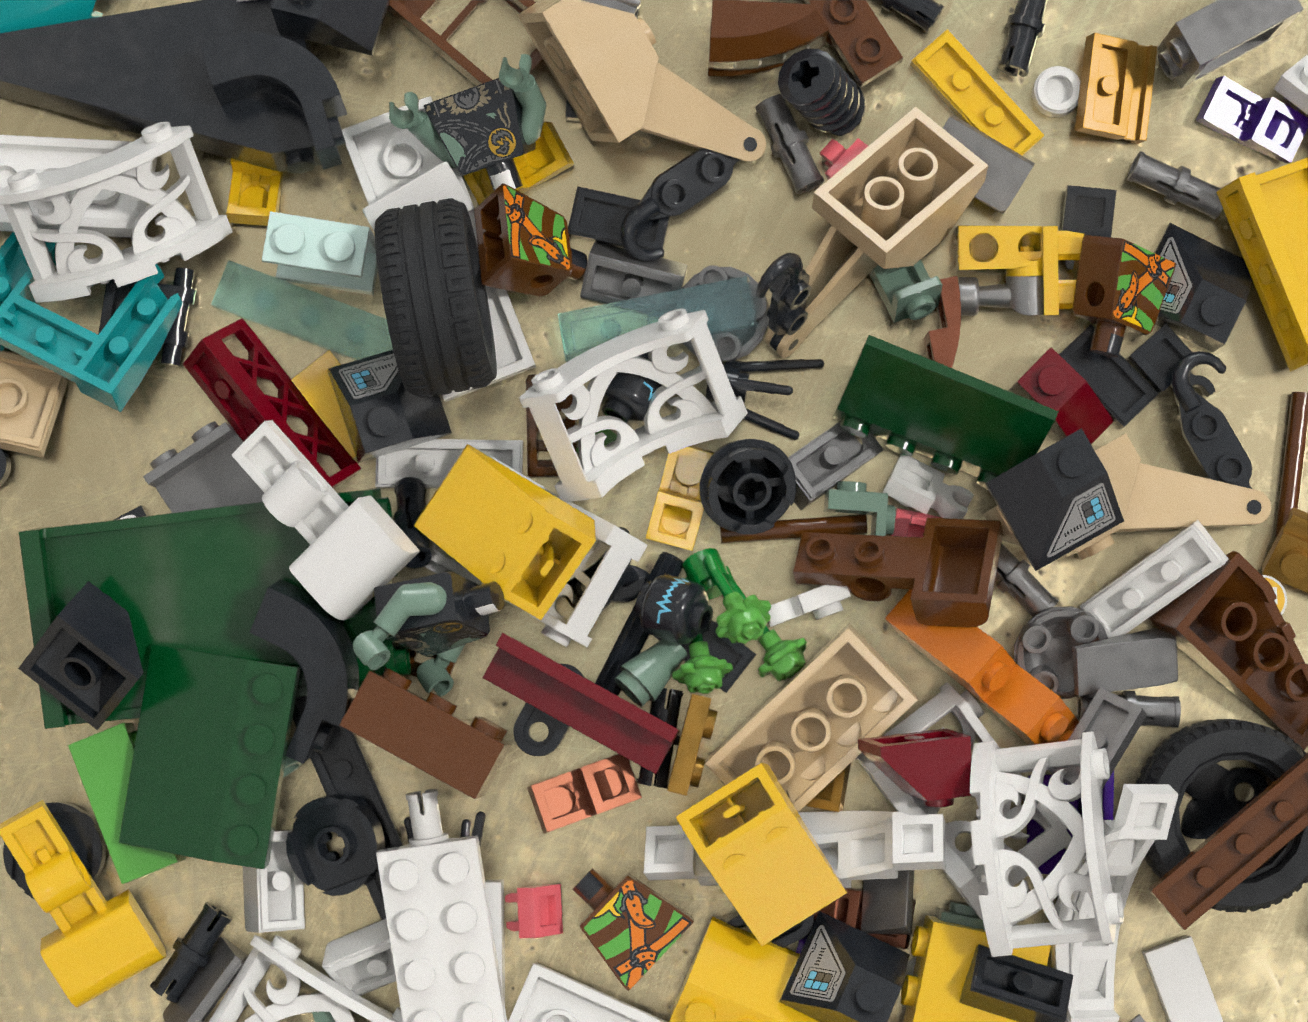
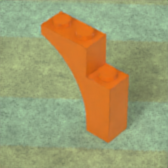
M911 589L885 617L886 621L900 637L963 686L1028 745L1068 741L1079 723L1060 696L1017 665L1001 644L978 627L934 626L919 623L916 620L911 602Z

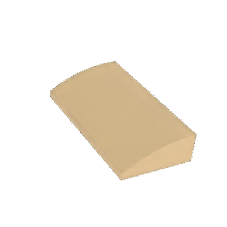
M849 623L708 756L705 764L725 785L760 763L768 764L795 809L799 812L862 753L858 750V739L879 737L917 702L918 698L879 653Z

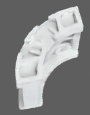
M169 122L156 123L142 130V137L99 157L42 173H36L35 169H27L15 173L7 179L8 186L0 190V205H3L35 280L29 285V288L36 303L88 296L91 294L90 288L98 283L106 284L112 279L115 280L117 288L158 273L155 266L156 263L167 262L174 255H180L186 261L232 233L227 216L219 215L190 141V138L194 136L190 126L171 127ZM170 151L180 178L165 191L161 188L169 177L168 163L160 172L152 171L150 165L156 157ZM133 168L136 170V177L122 174ZM102 189L127 194L149 204L141 211L134 223L131 236L132 246L120 250L113 240L102 233L78 229L85 212ZM76 190L69 201L64 193ZM184 190L187 193L195 216H192L177 200ZM38 199L51 201L54 205L50 211L38 209V214L47 223L59 224L58 229L39 228L28 201ZM162 212L163 215L155 219V224L164 227L163 233L155 237L147 236L144 232L146 226L157 214ZM45 241L56 242V266L53 263ZM78 242L95 244L102 249V254L100 257L87 259L84 256L87 245L74 246V244Z
M681 308L669 311L662 315L658 322L615 337L580 354L558 368L545 370L533 377L531 380L533 386L521 395L519 400L523 408H530L558 473L560 481L555 485V488L562 501L572 502L602 498L621 480L645 466L642 456L665 445L670 454L698 443L726 438L747 415L748 412L742 397H735L706 324L709 319L705 310L687 313L686 309ZM691 341L700 366L679 375L676 372H679L687 365L689 356L683 351L676 357L667 356V349L671 345ZM648 352L649 360L637 356ZM617 372L640 375L663 385L654 392L644 417V426L633 430L626 422L617 417H597L604 394ZM706 379L714 401L709 402L693 385ZM591 380L586 389L583 384ZM572 394L573 402L571 406L567 409H561V411L569 419H579V424L566 430L555 403L562 402ZM675 394L679 395L678 397H673V398L669 399L670 397H672V396L675 395ZM667 401L671 406L677 407L676 413L666 417L660 416L659 410L664 402ZM601 430H616V440L604 446V441L607 436L603 432L595 435V432ZM575 441H578L579 458L572 444Z
M484 453L485 455L489 456L490 458L494 459L495 461L499 462L500 464L504 465L505 467L509 468L510 470L514 471L515 473L519 474L520 476L526 478L527 480L531 481L532 483L536 484L537 486L541 487L542 489L559 498V496H557L556 494L545 489L544 486L526 477L525 475L514 470L508 465L502 463L496 458ZM566 502L595 521L596 541L569 579L571 581L577 578L585 585L586 589L569 619H566L555 608L556 600L561 596H567L571 603L574 604V591L569 584H566L545 616L539 621L546 624L541 633L567 647L571 639L588 648L592 638L588 637V634L631 559L638 562L648 545L573 502ZM429 539L432 558L424 567L436 574L453 571L478 585L484 584ZM603 557L593 577L590 579L584 572Z
M948 682L939 688L941 690L939 694L883 735L926 731L951 712L961 724L963 734L971 736V749L975 739L978 743L994 741L978 719L984 714L978 702L967 690L959 694ZM994 741L995 748L1000 749V747ZM863 753L857 757V760L880 792L897 811H903L908 815L938 813L941 807L924 806L922 799L904 793ZM1021 794V798L1025 801L1026 796ZM1011 802L1006 803L1003 807L1004 817L1007 819L1015 818L1023 805L1010 809ZM1040 802L1037 803L1032 819L1038 822L1045 831L1017 852L1031 860L1037 868L1063 848L1067 850L1072 840L1066 830L1068 827L1055 813ZM953 821L946 823V869L942 870L964 900L983 920L979 895H984L986 883H982L981 875L985 874L984 864L974 865L972 846L966 852L959 851L955 846V839L960 833L971 834V822ZM1019 831L1010 837L1024 840L1029 838V835ZM1004 843V849L1012 850ZM1022 867L1012 869L1008 876L1010 885L1012 887L1015 886L1028 874Z
M1093 731L1083 732L1082 739L1001 749L995 748L994 741L974 743L971 761L970 794L976 798L978 805L976 817L978 820L971 821L974 865L984 864L985 874L981 875L982 883H986L984 895H979V902L992 957L1012 955L1014 948L1102 940L1103 945L1114 944L1116 924H1123L1124 910L1122 898L1119 892H1112L1104 838L1102 783L1103 779H1109L1110 776L1109 760L1106 749H1098ZM1080 766L1079 777L1071 785H1065L1063 782V778L1067 773L1064 769L1052 775L1048 787L1042 784L1046 770ZM1032 772L1030 778L1015 775V773ZM1021 794L1025 795V801L1019 814L1012 819L1005 818L1003 815L1004 805L1008 802H1015V805L1020 807ZM1081 798L1082 815L1069 802ZM1038 802L1055 813L1073 834L1063 857L1045 879H1043L1039 869L1031 860L1015 851L1004 849V838L1015 835L1029 823L1035 813ZM1085 857H1087L1089 878L1077 873ZM1016 867H1022L1030 877L1034 889L1030 891L1028 883L1023 879L1019 886L1012 887L1008 880L1011 870ZM1078 892H1087L1093 903L1095 918L1061 921L1053 900L1059 895L1064 905L1080 912L1074 903V898ZM1042 909L1050 921L1047 923L1017 925V922L1027 919Z
M254 935L250 942V945L253 946L252 951L209 1021L237 1022L248 1003L255 1013L243 1022H279V1020L294 1015L310 1012H330L335 1022H355L350 1010L371 1022H403L401 1008L397 1007L395 1012L391 1013L348 990L298 958L301 949L277 935L272 942ZM272 963L285 973L287 983L284 988L278 989L272 985L270 979L267 981V995L273 1004L266 1007L256 997L254 992ZM301 980L321 993L298 996Z

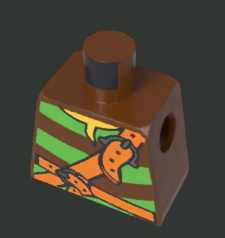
M504 183L474 209L483 285L542 297L548 295L566 278L577 280L584 274L587 266V256L581 251L570 248L567 221L558 212Z
M1083 236L1073 312L1075 316L1096 324L1090 347L1091 352L1109 357H1119L1125 333L1147 336L1153 331L1174 274L1176 263L1122 238Z
M592 868L572 889L593 909L580 923V928L623 987L628 991L694 922L693 917L629 873L613 888Z

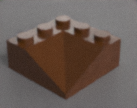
M387 667L382 675L369 671L343 717L340 726L473 799L485 796L513 745L511 742L503 739L508 730L484 717L475 716L473 721L458 718L453 715L457 705L433 692L429 693L427 699L416 695L408 690L413 681Z

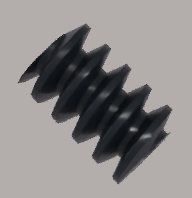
M804 49L794 53L784 62L778 76L780 93L816 130L843 136L852 132L860 124L866 109V99L863 91L829 53L819 49Z

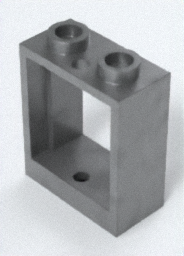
M1217 0L1174 24L1158 46L1160 54H1158L1159 64L1165 75L1170 80L1175 78L1182 89L1281 35L1304 9L1299 0Z

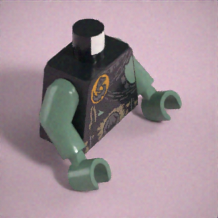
M521 54L519 61L520 69L512 68L508 64L507 58L503 57L499 78L425 104L423 106L426 112L419 111L417 95L413 92H407L404 94V103L408 110L398 109L393 102H389V119L395 127L408 129L429 151L443 162L447 161L451 168L458 169L463 176L486 168L495 191L502 183L514 189L523 186L513 158L535 150V142L541 136L547 104L535 78L530 74L532 58L528 54Z
M443 572L375 587L377 618L374 620V623L377 626L373 631H366L357 636L353 642V650L362 664L367 665L371 670L379 669L390 658L391 653L383 644L385 639L426 657L437 655L435 659H429L418 667L417 678L426 693H430L434 689L437 695L444 696L451 690L454 684L452 677L446 670L450 662L455 663L466 644L487 637L490 632L488 614L504 609L505 599L503 591L495 581L478 585L454 572Z

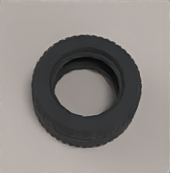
M453 198L439 200L438 203L430 201L421 203L420 206L413 204L403 206L402 209L400 207L387 209L375 221V249L389 335L397 367L406 391L417 397L426 398L435 396L436 393L437 395L451 394L453 390L455 392L469 390L470 387L473 389L487 387L497 376L496 352L486 287L482 284L478 247L466 205Z
M1236 719L1206 720L1201 723H1194L1190 727L1186 726L1181 731L1170 735L1171 738L1165 739L1153 751L1152 757H1148L1146 765L1140 771V778L1137 777L1136 784H1169L1178 793L1167 840H1155L1145 855V861L1148 866L1161 878L1191 853L1181 833L1179 808L1187 786L1203 769L1223 760L1243 759L1254 763L1273 783L1303 758L1307 752L1299 744L1294 743L1293 739L1277 730L1258 723ZM1308 826L1216 903L1212 909L1224 910L1226 912L1246 913L1247 910L1254 912L1260 908H1269L1271 904L1277 905L1283 899L1293 896L1292 893L1294 891L1298 892L1302 885L1308 882Z

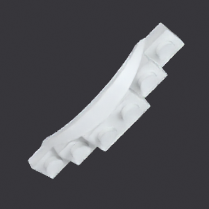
M1124 784L1115 820H1103L1112 892L1120 893L1123 910L1134 878L1148 850L1155 840H1167L1178 798V793L1169 784ZM1085 857L1077 873L1089 878L1087 857ZM1078 892L1074 898V903L1080 912L1064 905L1058 895L1055 909L1061 921L1095 918L1093 903L1087 892ZM1116 924L1114 944L1103 945L1102 940L1051 945L1052 968L1073 975L1065 1022L1119 1021L1120 1016L1114 1010V975L1121 924Z
M903 811L798 812L844 888H851V880L898 878V871L946 869L945 819L943 814L908 815ZM680 824L646 827L644 874L648 880L697 879L701 886L719 885L700 859Z

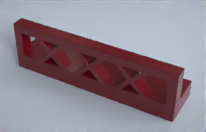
M243 318L201 339L184 361L183 366L243 442L264 421L273 420L333 489L356 476L361 470L358 463L341 445ZM236 336L248 351V360L234 356L224 342ZM257 377L271 380L278 389V398L264 394L257 386ZM287 414L301 418L308 427L307 436L296 433L287 424ZM317 452L331 456L341 470L329 477L317 462Z
M502 632L495 645L499 648L484 673L483 679L657 774L680 730Z

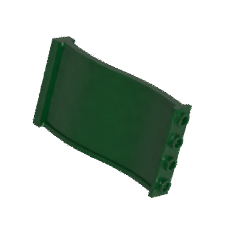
M380 487L337 493L348 506L357 498L371 495L392 519L390 500L388 497H381ZM263 501L117 520L34 528L19 532L34 646L58 614L88 581L103 593L109 595L129 613L143 675L106 721L140 718L152 644L300 667L294 657L286 650L249 633L269 586L282 579L307 591L291 573L289 566L310 544L295 527L286 526L277 520L266 508ZM375 596L352 618L340 620L347 631L352 645L357 636L366 631H373L377 626L374 623V620L377 618ZM385 639L383 644L390 651L391 655L388 661L377 670H371L367 665H363L356 656L359 670V688L369 671L382 675L387 667L402 676L410 675L411 661L409 649ZM302 669L300 671L296 697L307 696V683ZM39 685L45 729L87 723Z

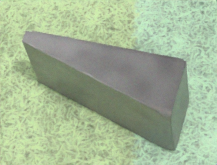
M840 421L788 458L792 463L796 478L794 503L797 507L803 510L824 495L827 490L836 486L838 481H843L881 453L884 449L873 434L869 432L867 438L859 437L862 441L861 444L853 434L840 428L842 422Z
M1157 628L1072 647L1074 690L1078 696L1096 694L1100 687L1114 692L1160 686L1178 681L1176 637Z

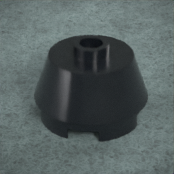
M743 439L721 446L708 460L700 480V499L707 515L722 528L740 534H758L772 529L775 526L774 523L783 516L790 505L792 506L795 499L796 478L791 461L780 448L764 440Z

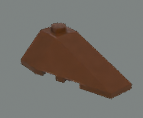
M1232 551L1226 554L1229 560L1224 565L1148 619L1159 630L1174 635L1177 640V647L1274 729L1293 739L1294 743L1299 744L1305 750L1308 747V664L1305 663L1294 641L1296 635L1290 623L1284 621L1274 601L1277 596L1271 584L1239 552Z

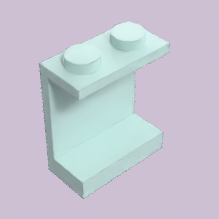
M270 211L262 262L278 264L276 272L278 280L374 295L378 267L375 236L369 227Z

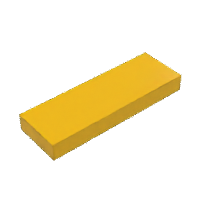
M948 29L911 61L910 65L958 118L1001 144L1024 156L1043 139L1044 134Z

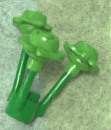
M709 548L698 551L684 561L683 569L687 575L684 579L704 586L708 594V600L721 595L724 597L723 605L726 611L716 618L718 627L715 633L717 636L728 638L732 643L738 642L746 644L750 640H757L760 637L758 641L766 651L762 660L764 664L758 668V674L761 678L772 674L780 682L793 677L804 666L806 661L803 652L807 647L805 638L782 640L774 629L769 630L766 623L771 619L768 613L772 607L770 602L759 600L756 595L746 597L735 582L729 567L725 566L717 549ZM698 634L689 645L690 659L681 665L680 669L672 673V678L678 680L679 683L686 684L690 693L709 694L714 689H720L722 678L726 673L733 670V666L731 663H727L725 659L719 660L710 655L708 643L703 641L702 634Z

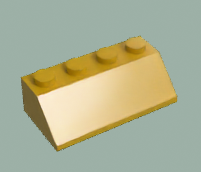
M713 916L675 1000L669 1022L820 1021L779 1002L800 954L785 947L782 948L775 945L771 941L761 946L752 933L726 924V922Z

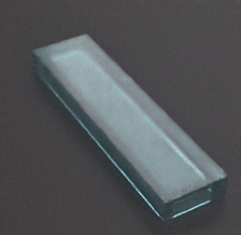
M230 260L227 262L211 303L214 308L320 348L330 350L355 361L393 350L385 318Z
M744 276L558 313L565 361L568 362L580 354L622 334L658 322L662 315L675 309L683 308L686 309L687 313L705 310L709 319L706 324L711 335L758 326L750 279Z

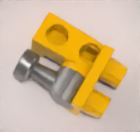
M957 225L959 270L1006 269V284L979 287L978 279L975 277L958 278L961 316H976L979 312V306L1012 308L1018 313L1028 316L1059 315V309L1073 308L1077 279H1058V260H1080L1084 234L1066 230L1058 231V226Z

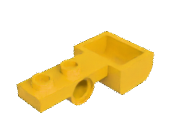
M43 800L0 823V836L25 873L27 885L34 899L45 913L51 914L59 929L41 938L40 954L65 995L75 1007L82 1006L166 958L165 946L130 890L128 889L106 901Z

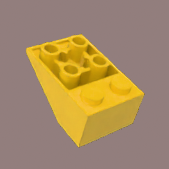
M469 444L465 446L414 523V527L484 584L492 581L497 582L503 591L505 600L539 620H542L596 541L594 519Z
M758 764L676 816L677 821L700 859L761 946L847 893L768 764Z

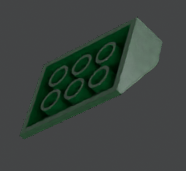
M868 335L853 365L832 418L842 421L840 428L850 434L867 438L870 432L887 440L885 446L892 451L906 456H913V453L917 452L932 458L931 465L941 471L957 475L959 470L978 477L976 483L988 489L985 483L1037 454L1059 411Z
M152 644L119 843L212 862L265 869L270 861L287 757L285 755L289 745L301 667Z

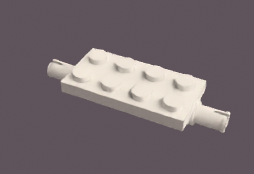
M437 789L425 790V793H422V795L421 791L407 793L405 796L408 801L413 838L409 839V844L381 849L376 852L403 1022H507L478 835L449 838L448 833H443Z

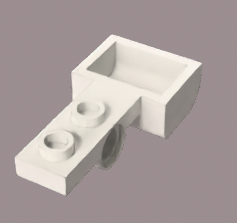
M273 420L264 421L232 454V457L264 492L262 501L269 512L284 525L295 527L310 544L289 566V570L318 604L333 617L339 620L352 618L375 596V587L386 585L420 552L371 495L357 498L348 506Z

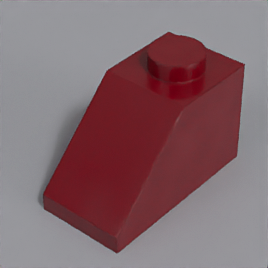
M1052 347L1009 389L1014 394L1059 411L1051 430L1060 439L1082 428L1092 444L1114 422L1088 382Z
M946 728L858 739V750L904 793L922 799L924 806L948 807L954 804V798L972 796L970 794L971 736Z

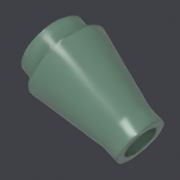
M662 639L621 665L620 669L622 672L615 678V682L634 703L643 707L649 700L655 702L671 678L672 673L688 654L682 645Z

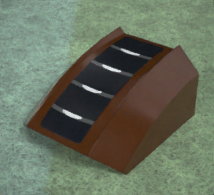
M713 0L708 76L744 75L783 66L784 62L796 52L804 49H819L824 46L829 29L812 4Z

